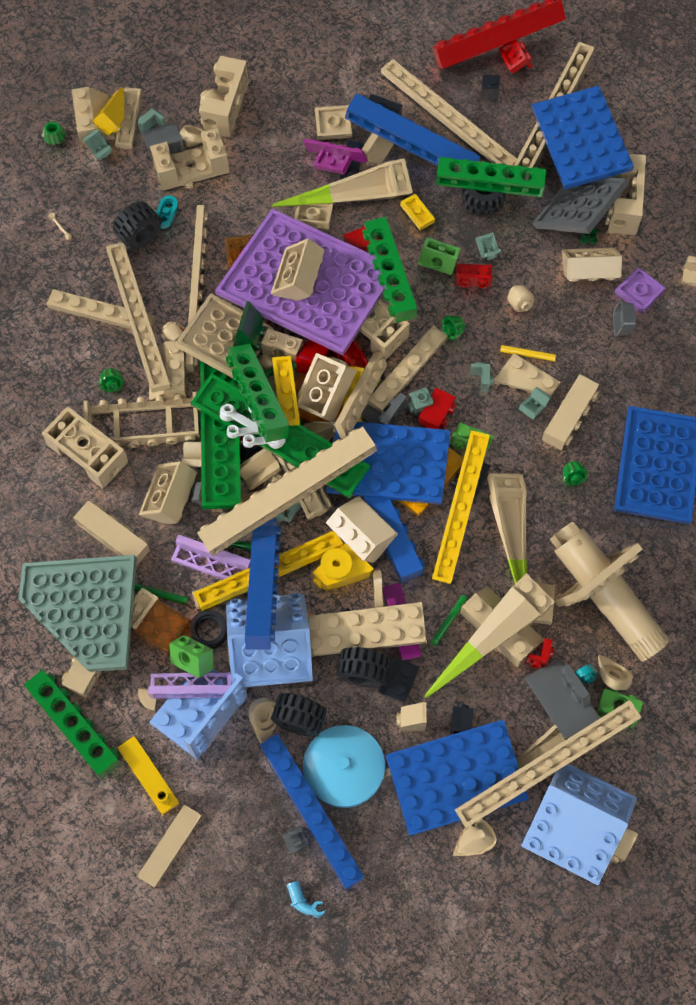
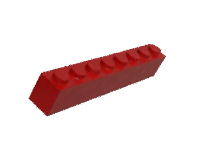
M562 0L536 2L527 9L522 8L514 11L512 15L500 16L497 21L485 22L482 27L470 28L467 33L455 34L452 36V39L447 41H438L437 45L432 46L437 66L441 69L447 68L566 20Z

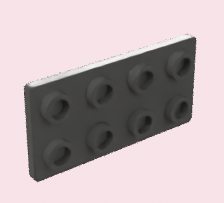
M557 660L525 677L526 682L565 740L600 719L590 705V694L569 664L564 666L560 660Z

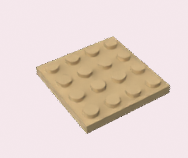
M210 293L177 340L175 347L233 378L232 369L226 363V356H228L229 347H233L243 311ZM264 322L262 326L266 328L263 337H259L260 341L263 340L268 328L274 330L273 327ZM260 346L259 352L255 351L256 357L258 356V354H259L260 351L262 350V347H261V346Z

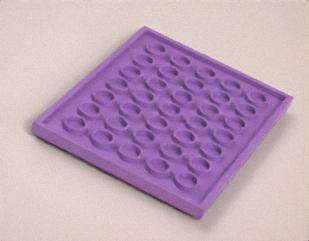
M271 209L215 292L217 295L245 308L246 302L249 301L264 318L344 355L383 295L384 287L379 285L377 278L379 273L378 270H374L372 260H374L373 255L370 256L369 253ZM309 238L325 250L323 261L318 270V277L313 286V293L310 297L297 301L271 294L286 247Z

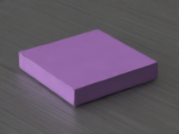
M637 267L615 289L614 293L626 302L633 303L634 308L643 314L665 292L666 287Z

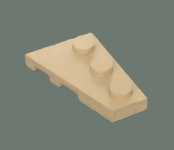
M516 354L511 356L493 380L494 384H504L509 386V388L515 390L516 388L522 389L530 394L538 387L550 397L560 385L558 380Z

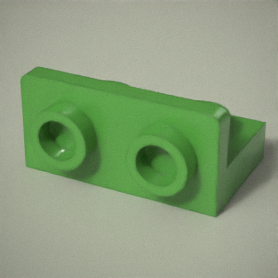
M459 422L451 436L450 444L457 449L466 450L471 430L484 434L488 433ZM490 435L486 454L494 439L493 435Z

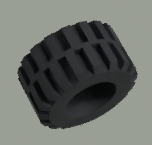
M463 188L461 194L462 204H464L465 209H469L471 214L476 213V216L481 214L483 217H487V214L492 216L494 212H499L500 208L504 205L506 193L491 192L489 195H482L477 190Z
M137 201L125 207L119 213L113 223V232L128 249L135 250L145 246L157 235L162 222L159 215L145 201Z
M344 648L341 650L336 675L341 680L352 685L367 688L383 687L386 685L390 659L386 655L368 648Z
M284 693L278 696L271 720L279 727L290 732L314 737L319 736L327 710L319 703L306 697Z

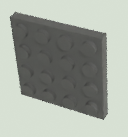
M608 177L569 189H564L562 186L535 219L533 225L537 229L589 234L620 194H622L628 182L625 178Z

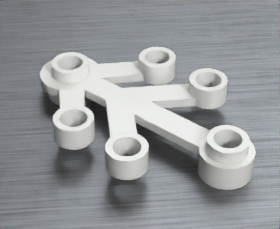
M225 404L220 408V418L222 420L232 421L234 419L246 426L238 428L235 425H230L227 428V436L229 438L244 436L243 445L250 448L254 445L268 444L271 448L277 449L285 443V439L266 443L263 436L255 438L252 434H259L256 421L254 422L237 413L231 404Z

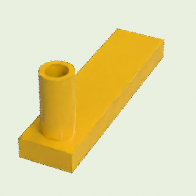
M291 356L272 357L277 400L289 425H300Z
M135 736L117 747L162 815L180 804Z

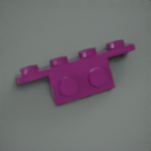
M315 139L303 140V144L309 152L318 154L313 164L315 169L345 175L352 161L367 163L368 161L364 151L360 148H350L345 145L339 146L330 142H319Z
M400 583L382 587L386 606L406 604ZM419 644L398 646L401 658L405 661L421 657Z

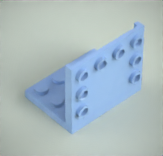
M304 594L274 595V598H277V610H273V613H276V625H272V629H275V641H271V650H246L247 599L234 598L226 601L227 637L232 684L235 682L234 675L236 673L243 678L245 687L313 681L310 631Z
M213 669V670L210 671L209 673H218V672ZM236 673L234 675L235 682L222 698H168L149 723L198 760L235 711L246 700L248 695L243 678ZM199 678L194 683V685L209 684L205 678ZM219 678L214 684L227 685V679ZM185 679L180 683V685L189 684Z
M567 764L556 771L521 846L599 885L629 824L637 797L571 764Z

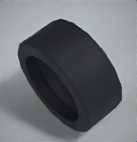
M204 610L196 614L191 620L189 628L193 640L211 649H216L227 639V622L219 612ZM214 619L219 623L221 631L217 638L210 641L200 638L197 629L202 621Z

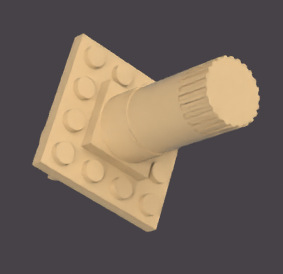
M573 521L550 538V541L556 547L554 552L577 580L576 584L554 600L558 607L563 605L568 607L590 597L640 661H645L669 643L670 639L621 576L626 571L623 566L632 563L639 557L637 553L642 548L638 543L607 558L584 528L579 530Z

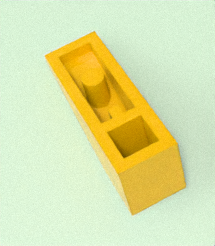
M123 87L118 89L109 98L93 119V122L107 136L112 132L114 134L117 133L122 127L120 124L124 120Z

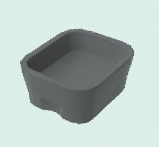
M620 300L615 306L613 325L616 337L630 335L632 330H634L636 320L633 303Z

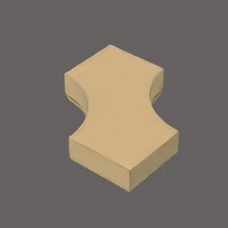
M374 570L375 608L383 607L381 570Z

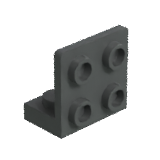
M176 123L143 131L151 161H153L150 149L152 145L167 142L170 155L185 151L181 134L179 135Z
M399 393L397 398L393 397L389 406L382 413L367 404L361 413V420L367 423L392 425L405 408L407 396Z

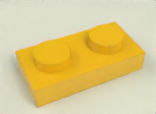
M416 194L401 201L400 206L420 231L435 223V218Z

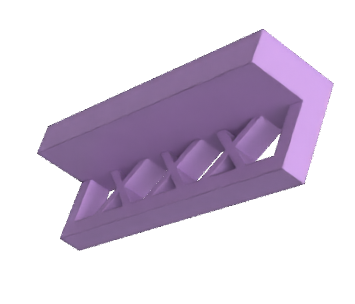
M179 534L176 539L177 547L171 558L172 562L222 580L232 576L231 572L237 569L243 571L250 568L249 559L224 550L212 556L204 543ZM181 549L188 551L191 557L182 560L178 558ZM205 557L209 564L199 566L196 564L195 559ZM222 563L227 570L218 573L215 572L213 566Z
M151 673V684L148 688V694L151 699L222 698L232 685L231 673L205 674L201 678H205L209 682L208 685H194L199 678L190 673ZM219 678H227V685H215L214 683ZM165 679L169 684L167 686H155V680ZM178 679H185L189 683L188 685H174Z

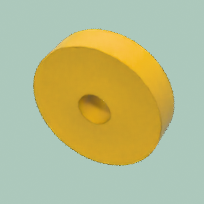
M339 548L328 550L321 558L322 573L330 580L338 581L345 579L352 570L350 555L345 550ZM338 562L340 565L335 567L333 563Z

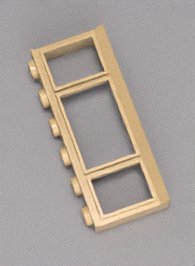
M192 392L193 398L196 396V392ZM175 394L174 399L164 400L163 396L158 395L156 396V401L147 402L144 397H138L135 403H127L126 399L121 398L118 399V404L108 405L106 400L99 401V406H89L88 401H83L84 419L91 425L92 415L113 414L114 438L110 439L120 447L137 448L140 445L157 446L161 443L173 445L177 444V442H196V440H201L199 411L191 406L190 402L193 398H182L181 394ZM193 407L195 431L173 433L172 409ZM166 409V434L121 437L120 413Z

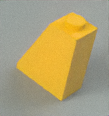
M345 543L339 549L345 550L352 559L350 574L342 580H330L322 573L320 565L312 572L313 583L317 588H323L328 592L372 577L374 568L367 561H363ZM338 562L333 563L335 567L340 565Z

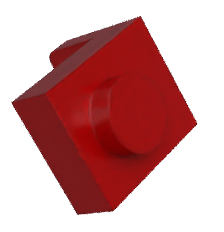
M545 638L542 643L540 656L528 654L526 663H529L534 668L545 667L548 659H552L555 647L551 646L553 640Z

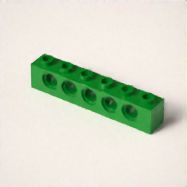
M439 157L436 185L542 198L546 169Z
M386 217L364 222L363 238L365 241L368 240V252L370 256L373 255L374 260H372L374 270H378L379 273L377 275L379 285L384 287L382 292L385 302L388 301L390 305L388 306L390 317H394L395 323L417 318V306Z
M251 344L229 347L228 356H226L227 366L231 367L233 379L238 382L239 392L244 395L246 407L251 410L252 420L256 421L258 425L259 435L263 436L266 443L288 438L290 425Z
M42 669L24 684L25 688L95 773L103 779L120 764L117 759L120 755L113 747L108 748L105 745L107 739L100 731L97 734L92 729L95 726L87 716L83 718L80 715L82 709L75 701L72 704L67 699L70 696L63 687L59 689L55 685L57 679L52 673L46 674ZM48 689H53L51 696H44ZM66 704L63 711L57 712L58 705ZM72 719H78V723L75 726H69V722ZM84 734H91V737L88 741H81V738ZM96 749H103V754L100 757H94Z

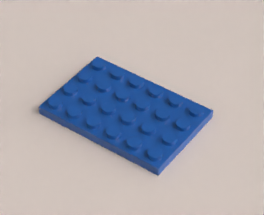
M599 85L532 104V110L564 189L633 171L634 165Z
M628 406L614 511L690 525L696 489V417Z
M367 422L356 423L354 429L363 427L374 442L377 452L363 460L371 468L352 496L442 505L450 430ZM335 430L334 442L341 439L337 430ZM327 486V493L340 494Z
M504 719L386 754L409 836L460 821L455 809L519 770ZM524 791L497 809L529 800L527 792Z

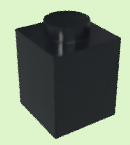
M483 74L480 101H498L500 75Z
M466 704L453 706L450 734L472 729L474 708H469V705Z

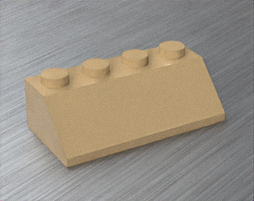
M487 586L475 593L462 606L460 614L478 630L502 599ZM528 625L499 645L497 649L518 668L527 659L528 654H532L543 643L544 639Z

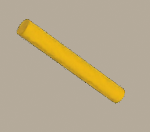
M501 345L500 350L503 353L555 362L556 354Z

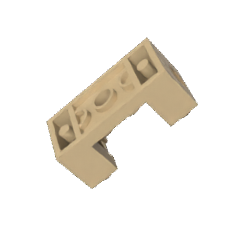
M220 56L218 62L214 64V73H216L215 83L218 86V91L228 94H225L224 101L205 97L204 103L200 104L199 114L202 116L201 125H203L205 131L218 128L220 136L230 138L249 83L247 61Z
M218 128L201 132L203 146L170 155L167 142L150 146L162 191L185 185L191 181L196 182L230 173L227 154ZM189 164L195 165L193 168H188L187 166Z
M629 154L634 165L633 171L609 177L625 178L628 182L625 189H629L628 197H631V199L617 198L608 209L605 225H608V232L629 235H636L643 215L646 155Z
M379 300L372 310L375 316L367 318L359 331L371 340V351L373 353L381 351L383 358L386 360L409 337L410 323L407 321L395 323L394 317L389 315L388 306Z
M268 328L261 343L262 356L259 363L262 369L273 368L272 357L291 356L292 363H295L297 354L302 352L303 340ZM268 379V382L277 398L275 380Z
M68 406L42 432L47 446L60 456L65 453L86 470L88 477L102 489L128 463L123 448ZM81 440H88L86 446L81 447L78 445Z

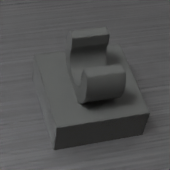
M196 482L195 487L191 488V491L194 493L193 497H190L189 500L202 506V482Z
M301 826L282 835L291 855L310 846Z

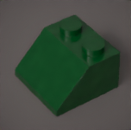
M249 301L246 302L233 347L251 344L254 352H259L262 342L259 340V337H263L266 327L262 326L264 322L263 316Z

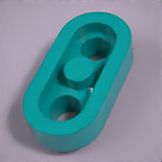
M164 196L157 208L156 213L161 218V221L166 220L161 223V229L170 227L179 206L174 196Z
M588 664L578 669L575 674L581 683L589 684L597 679L595 676L598 672L592 664Z

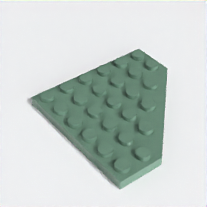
M135 555L23 563L18 599L89 672L128 669L137 557Z

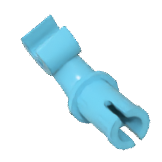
M299 881L287 885L292 900L291 907H295L300 912L312 915L315 918H321L325 914L326 910L318 912L315 909L318 906H322L323 902L316 901L313 905L307 903Z

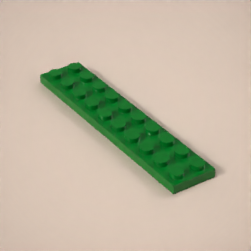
M200 360L201 387L209 376L214 374L238 388L237 380ZM201 412L202 510L233 509L235 505L241 502L239 436L229 438L227 436L228 427Z
M214 374L209 376L190 402L191 406L227 427L235 425L238 428H244L246 426L234 419L232 421H224L220 418V408L225 404H231L237 413L252 420L249 408L245 404L244 395L239 392L238 388ZM302 425L289 426L288 438L285 439V443L280 448L274 449L268 444H261L259 446L299 468L302 462L315 458L319 451L329 449L333 443ZM252 434L255 438L262 437L259 434ZM361 461L325 485L350 499L371 467L366 462Z

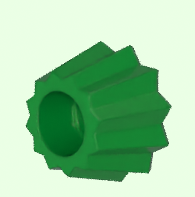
M53 121L45 124L42 133L44 142L54 146L61 144V141H64V137L67 135L65 129Z
M448 315L444 316V320H442L443 332L448 335L450 340H456L464 333L466 325L460 316Z
M108 368L102 371L98 384L104 392L112 393L114 391L118 392L120 388H123L122 385L125 382L118 370Z
M578 461L569 462L563 467V482L567 486L571 485L572 487L580 485V483L585 482V479L588 478L589 472Z

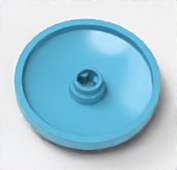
M339 725L319 733V736H316L311 741L304 755L303 773L314 795L320 801L332 807L351 808L365 803L378 791L385 774V760L380 745L368 732L354 726Z

